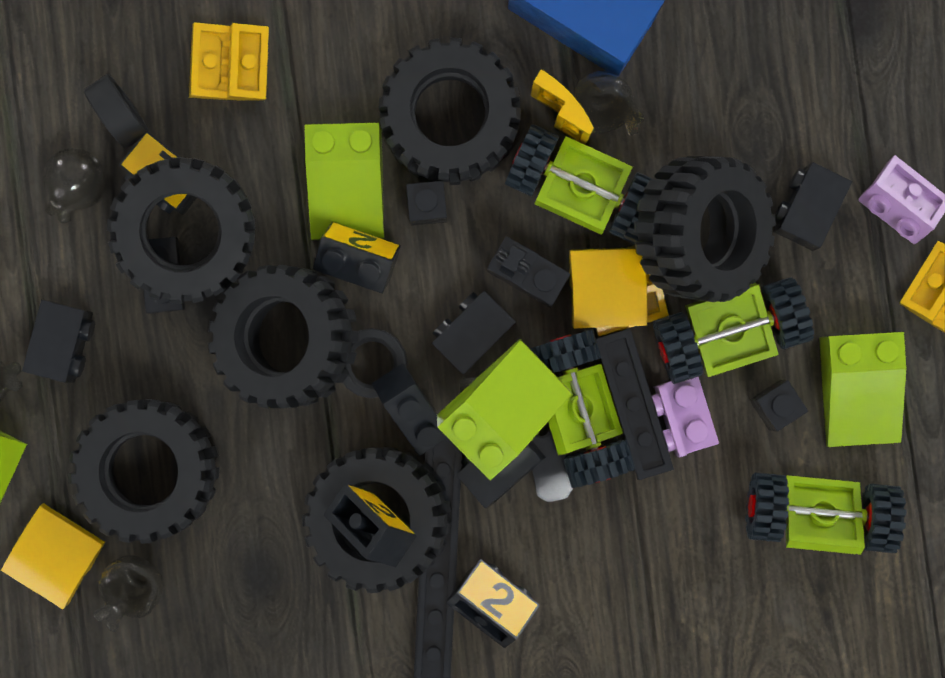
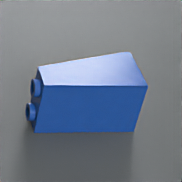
M509 0L508 9L618 78L653 24L665 0Z

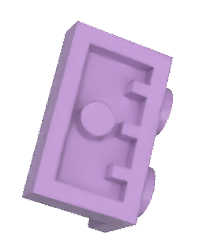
M896 155L886 163L873 184L859 198V202L866 206L873 214L880 217L902 237L913 244L918 243L934 230L945 213V194Z
M699 377L677 384L669 381L654 386L656 394L651 396L657 416L663 415L667 429L662 432L669 452L674 450L675 456L680 458L688 453L719 444Z

